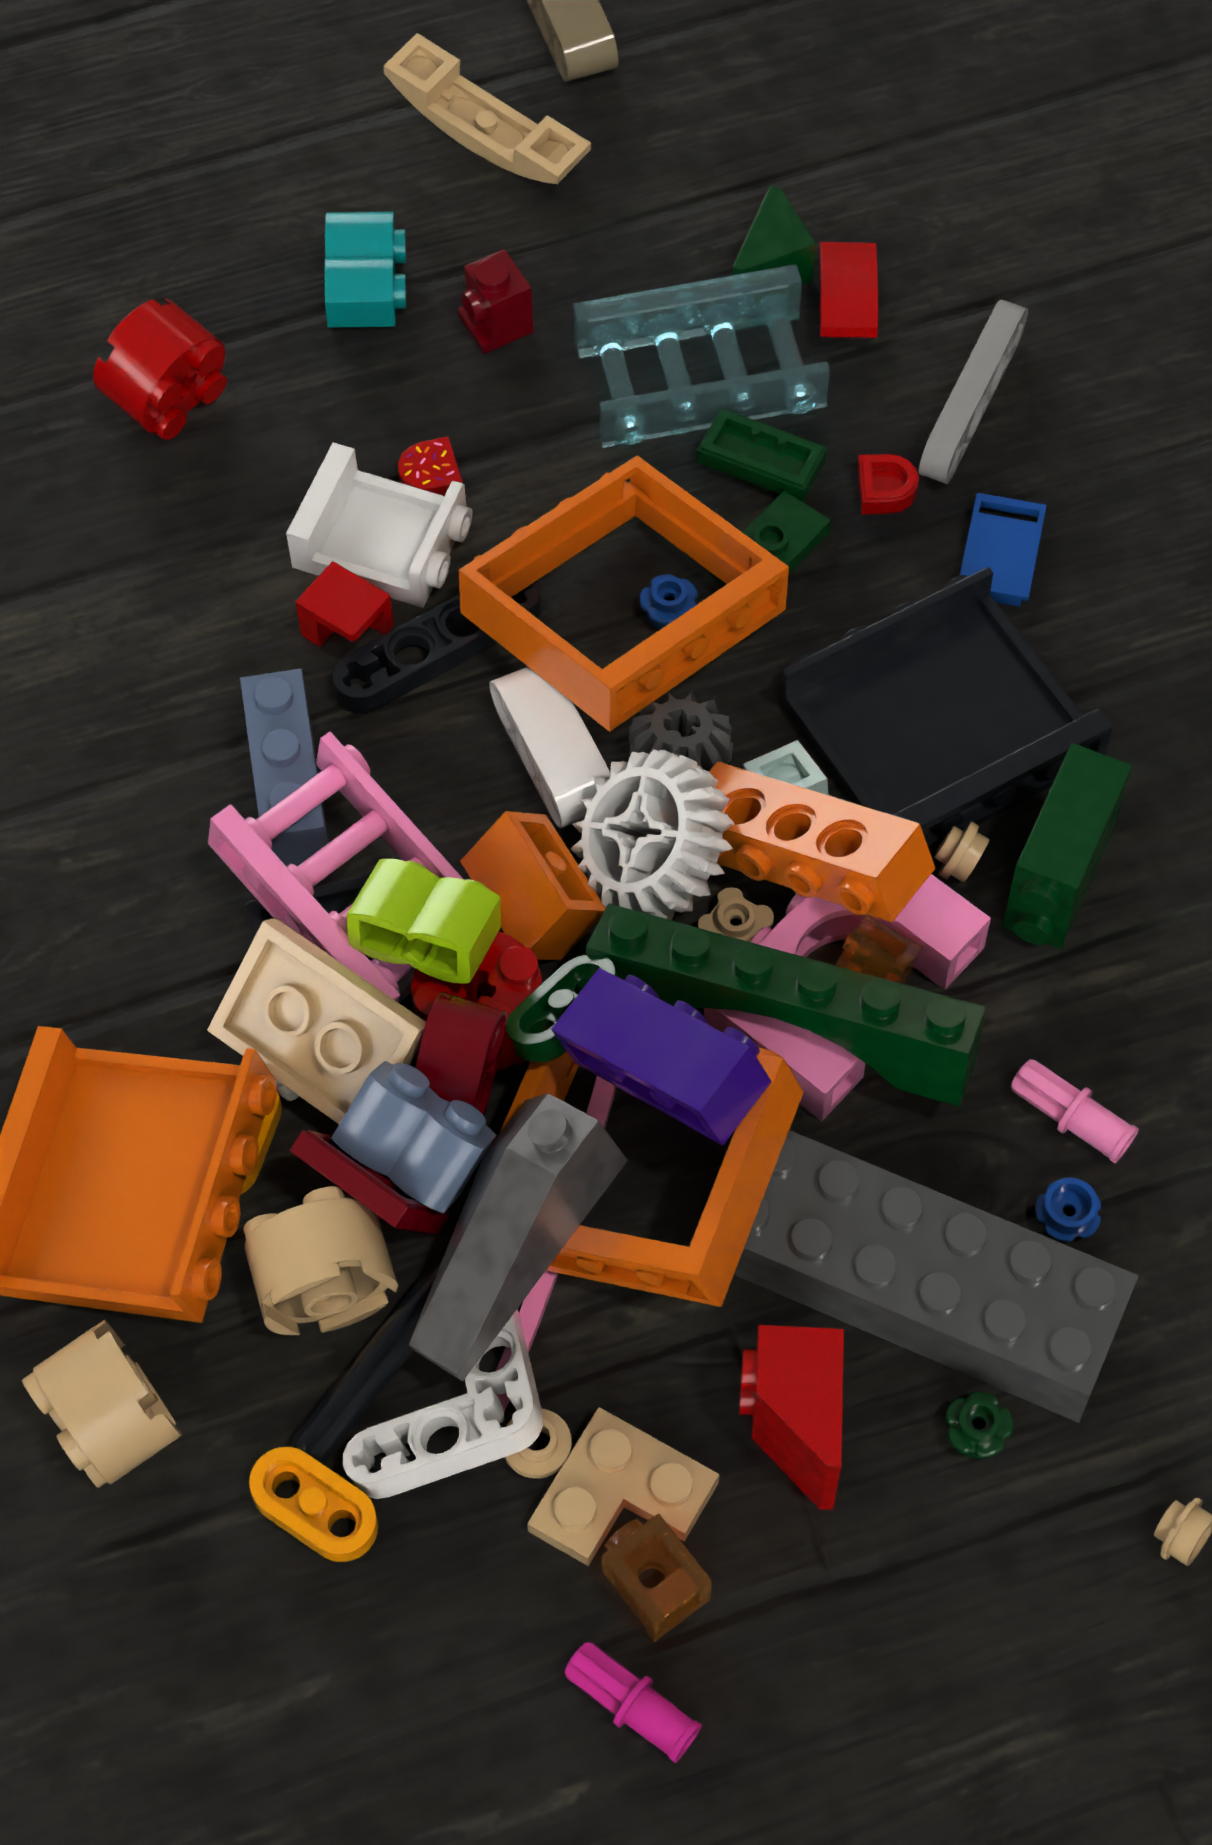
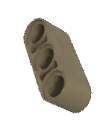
M527 0L558 71L565 82L618 67L619 59L615 37L598 0Z

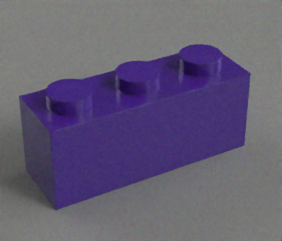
M599 968L551 1028V1031L575 1064L722 1146L772 1082L757 1059V1055L760 1053L758 1046L749 1037L732 1027H727L724 1032L717 1030L709 1025L706 1018L699 1011L683 1001L677 1000L672 1006L660 1000L658 994L648 984L633 975H628L622 980Z

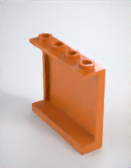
M38 1026L0 1134V1296L202 1323L208 1301L215 1298L220 1288L222 1276L220 1261L227 1238L235 1234L239 1225V1199L246 1175H251L257 1165L259 1155L257 1139L264 1116L272 1112L276 1101L277 1086L275 1078L257 1051L246 1048L241 1065L76 1048L62 1028Z

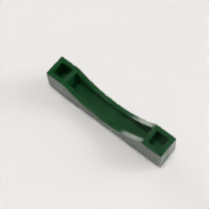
M608 903L586 946V955H602L609 958L613 962L620 979L624 980L628 975L636 976L648 984L658 994L660 1000L672 1006L677 1000H680L695 1009L738 1010L772 1017L801 1027L843 1047L871 1066L893 1087L899 1090L960 1107L977 1061L985 1006Z

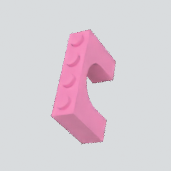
M931 874L893 923L868 914L857 915L848 911L842 905L815 896L807 898L796 893L786 909V916L773 930L768 926L764 927L754 936L751 942L807 957L817 948L834 941L844 939L867 940L890 949L945 990L984 949L991 918ZM704 1008V1017L710 1026L721 1032H724L727 1027L735 1028L749 1037L758 1048L768 1049L783 1057L804 1091L799 1104L820 1121H823L864 1077L865 1062L843 1047L809 1030L772 1017L753 1013Z

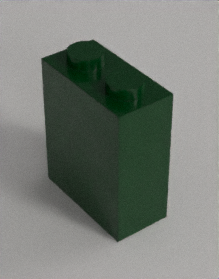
M1071 743L1016 864L1002 927L1014 931L1019 938L1035 945L1048 944L1062 950L1115 829L1132 765Z

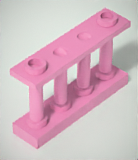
M330 731L320 738L316 765L321 770L320 773L256 820L252 817L244 819L230 804L210 819L208 844L273 918H277L398 1002L400 994L397 992L399 988L397 981L412 971L414 967L410 964H394L377 959L370 961L365 954L350 946L348 941L347 913L352 904L341 913L331 911L328 914L313 897V887L379 837L403 861L417 862L439 878H463L370 776V768L362 754L352 745L347 744L343 746ZM339 790L363 818L299 866L294 864L285 866L271 850V840Z

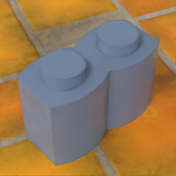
M384 1061L368 1075L331 1139L358 1162L388 1176L394 1184L418 1202L433 1210L445 1213L458 1199L497 1135L485 1125L486 1119L484 1115L472 1105L459 1100L449 1102L441 1099L429 1088L430 1082L427 1077L416 1068L405 1063H395L393 1065Z

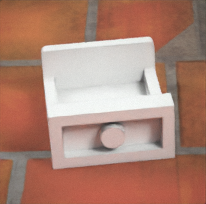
M333 442L286 532L292 568L319 576L334 561L388 593L390 598L424 608L433 587L441 588L446 580L450 567L451 549L455 541L463 542L472 521V509L466 507L465 485L463 483L452 481L445 496L365 473L357 470L354 448Z

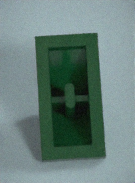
M769 186L733 265L732 305L744 307L813 281L816 243L779 187Z

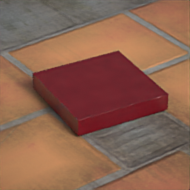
M311 1130L302 1131L289 1151L395 1228L438 1235L451 1216L448 1214V1209L445 1213H441L418 1202L394 1184L388 1176L376 1172L352 1158L331 1139L332 1135Z

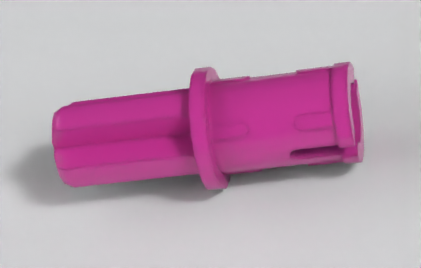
M586 1642L567 1664L565 1670L567 1679L614 1714V1725L620 1728L627 1724L643 1738L667 1754L674 1763L684 1755L698 1735L702 1724L696 1720L693 1721L674 1704L651 1688L653 1684L652 1678L647 1675L641 1680L594 1643Z

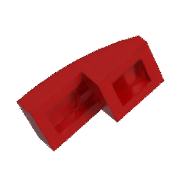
M820 242V337L877 338L878 272L876 243Z

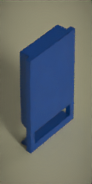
M977 493L960 576L967 575L969 577L989 567L994 573L990 596L996 603L1021 607L1022 600L1028 601L1047 505ZM985 508L1036 517L1038 521L1031 522L980 513L979 509Z

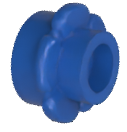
M664 574L653 578L650 581V586L642 589L639 596V604L641 609L645 611L649 623L657 629H662L697 605L695 600L698 598V592L689 580L679 579L671 574ZM667 596H671L675 600L667 601L664 600V598Z
M1062 1178L1051 1183L1047 1187L1046 1194L1038 1197L1035 1213L1038 1221L1046 1225L1048 1235L1058 1241L1071 1242L1075 1237L1086 1239L1097 1231L1101 1222V1218L1098 1215L1101 1202L1094 1189L1085 1181L1077 1178ZM1064 1207H1072L1075 1214L1073 1216H1066L1062 1209Z

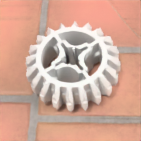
M652 750L650 754L646 752H632L628 763L624 761L611 762L610 779L607 777L594 778L597 789L594 798L580 799L587 812L584 820L572 825L582 833V838L570 850L577 857L583 859L578 867L583 871L588 879V885L594 888L601 899V904L605 905V907L610 903L672 921L675 911L680 913L693 911V895L699 897L711 895L707 884V879L710 875L725 874L717 861L720 852L733 849L727 840L722 839L723 832L734 824L727 814L722 813L730 799L722 791L716 789L718 780L710 772L703 770L701 766L697 765V762L683 755L677 757V755L666 750Z

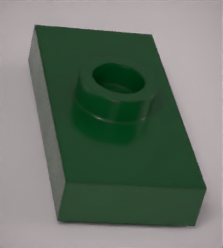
M721 408L697 449L696 462L779 494L786 490L804 502L826 461L827 447Z
M784 490L742 533L788 565L790 574L830 533L831 520ZM710 572V577L718 581L723 586L727 585Z

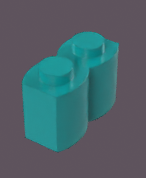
M394 212L326 213L325 308L328 328L396 326V309H403L407 306L406 275L396 274V264H406L405 229H395Z

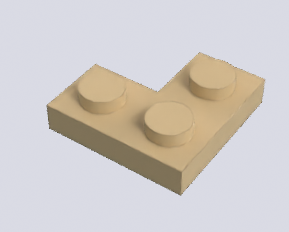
M598 1407L527 1523L528 1532L587 1566L590 1565L623 1508L630 1510L685 1541L717 1487L719 1474Z

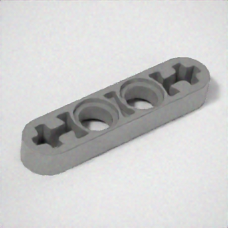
M1002 299L997 302L929 436L919 465L920 475L948 484L952 479L1019 344L1028 316L1027 308Z

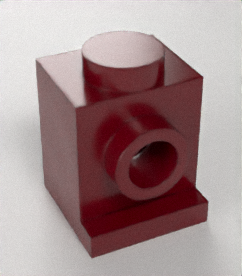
M505 249L464 266L466 291L461 293L463 306L457 308V313L484 354L534 332L532 287Z

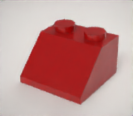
M758 1325L756 1349H743L739 1415H752V1439L819 1509L833 1510L842 1462L844 1329Z

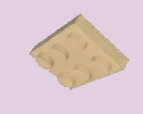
M272 918L262 922L207 1031L242 1056L246 1048L255 1049L277 1081L340 1124L368 1075L381 1063L386 1061L393 1065L395 1063L411 1065L420 1048L426 1022L277 918Z

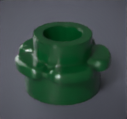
M975 1391L971 1392L966 1399L956 1398L948 1406L945 1414V1422L949 1425L947 1438L950 1444L961 1454L970 1458H990L997 1455L1004 1449L1005 1438L1008 1439L1013 1432L1014 1425L1010 1411L1007 1408H1001L998 1398L987 1392ZM975 1419L983 1420L985 1428L981 1430L975 1429L972 1421Z

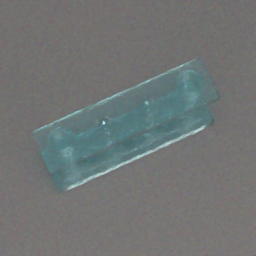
M797 265L574 303V341L578 356L582 358L600 354L612 400L600 402V438L602 446L636 444L645 439L710 428L721 408L756 420L789 413L802 414L813 409L827 407L830 375L828 363L826 361L803 365L790 320L799 319L802 281ZM767 325L781 370L747 375L734 330ZM712 335L725 380L691 386L678 340ZM656 345L669 390L635 396L623 350Z

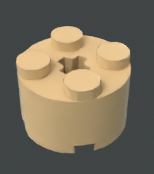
M329 1186L313 1190L303 1198L302 1205L290 1208L279 1214L270 1213L254 1217L244 1225L243 1230L246 1238L244 1247L264 1324L272 1332L282 1335H300L297 1323L318 1321L321 1333L337 1330L377 1313L388 1304L385 1291L388 1288L394 1292L397 1291L398 1284L378 1215L358 1200L345 1198L343 1190L339 1187Z
M105 1320L35 1366L33 1373L22 1379L26 1390L39 1409L45 1415L49 1413L62 1431L56 1437L70 1460L79 1471L84 1469L97 1488L106 1482L111 1485L182 1436L175 1426L176 1422L138 1363H134L129 1355H124L121 1350L125 1346Z

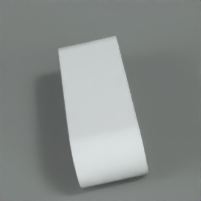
M529 667L490 681V693L497 713L555 824L559 828H563L583 820L587 809L580 799L594 798L597 793L594 778L607 777L610 779L611 773L574 703Z

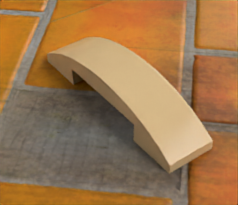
M418 33L384 65V74L426 118L470 151L512 173L536 181L558 184L591 149V142L548 115L537 124L460 75V60Z

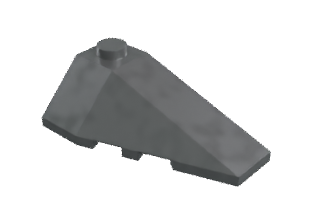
M549 1093L527 1099L523 1102L482 1159L410 1340L409 1346L414 1351L459 1380L464 1381L628 1161L597 1119Z

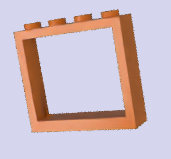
M635 456L612 472H606L598 481L573 497L564 499L556 508L528 526L517 529L512 536L484 554L474 557L473 561L459 569L460 612L610 732L785 611L789 566L639 456ZM636 516L727 585L601 669L511 597Z
M759 1048L760 1053L757 1055V1059L772 1082L735 1129L689 1247L579 1225L546 1271L722 1307L804 1093L784 1058L773 1051ZM567 1051L552 1061L530 1062L501 1131L527 1099L549 1093L562 1101L565 1100L579 1067Z

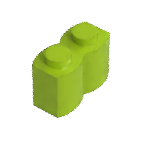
M379 859L347 913L349 945L374 959L394 964H410L419 971L443 981L460 984L470 983L501 928V897L488 889L484 884L475 880L452 877L439 878L426 867L414 861Z

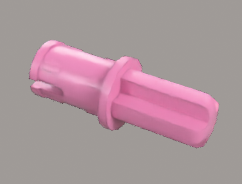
M1030 1059L1013 1078L1011 1084L1012 1091L1058 1122L1057 1130L1064 1134L1067 1130L1071 1131L1109 1157V1160L1113 1163H1117L1138 1133L1139 1128L1134 1125L1131 1126L1090 1098L1092 1090L1087 1087L1082 1091L1078 1090L1036 1060Z

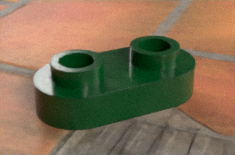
M582 955L567 961L515 1008L507 1020L506 1030L515 1052L520 1058L529 1062H547L559 1058L566 1052L551 1031V1028L599 968L618 977L615 966L609 958L602 955Z

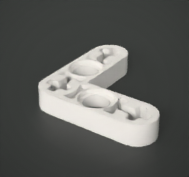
M518 1308L485 1351L486 1353L488 1350L499 1346L511 1348V1357L503 1368L496 1372H482L479 1370L480 1358L465 1378L468 1393L366 1428L357 1433L348 1442L343 1453V1467L348 1477L358 1489L370 1498H388L518 1453L533 1444L542 1430L543 1414ZM507 1393L517 1411L513 1413V1424L502 1428L500 1423L504 1421L502 1403L497 1395ZM447 1426L459 1428L458 1440L450 1450L440 1454L427 1452L428 1440L436 1430ZM407 1442L416 1456V1459L411 1462L406 1458V1456L410 1455L405 1447ZM385 1452L387 1456L381 1460L382 1469L376 1473H371L369 1469L375 1464L374 1456Z

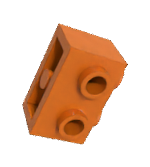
M505 811L460 860L471 880L484 884L488 889L501 897V928L503 933L515 938L525 947L531 949L539 960H562L601 919L606 909L605 905L601 904V899L594 888L588 885V879L578 867L576 860L547 815Z

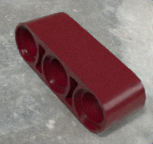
M440 992L436 997L427 1017L415 1068L427 1077L430 1082L429 1088L441 1099L449 1102L453 1100L466 1102L479 1110L485 1117L506 1030V1011L446 992Z

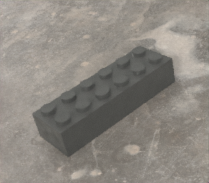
M789 1130L734 1273L735 1276L1078 1423L1081 1420L1139 1277L1137 1274Z

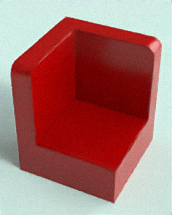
M334 561L324 569L295 601L301 636L319 647L323 645L333 632L338 633L349 641H356L369 626L383 635L390 632L394 627L390 595Z

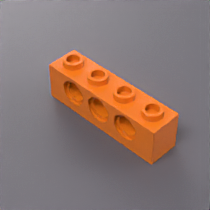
M718 761L709 771L718 780L716 789L722 791L730 799L722 813L727 814L734 822L722 834V839L727 840L733 849L720 852L717 863L740 871L753 880L762 881L764 879L791 888L801 896L807 898L815 896L842 905L854 914H868L893 923L936 869L920 823Z

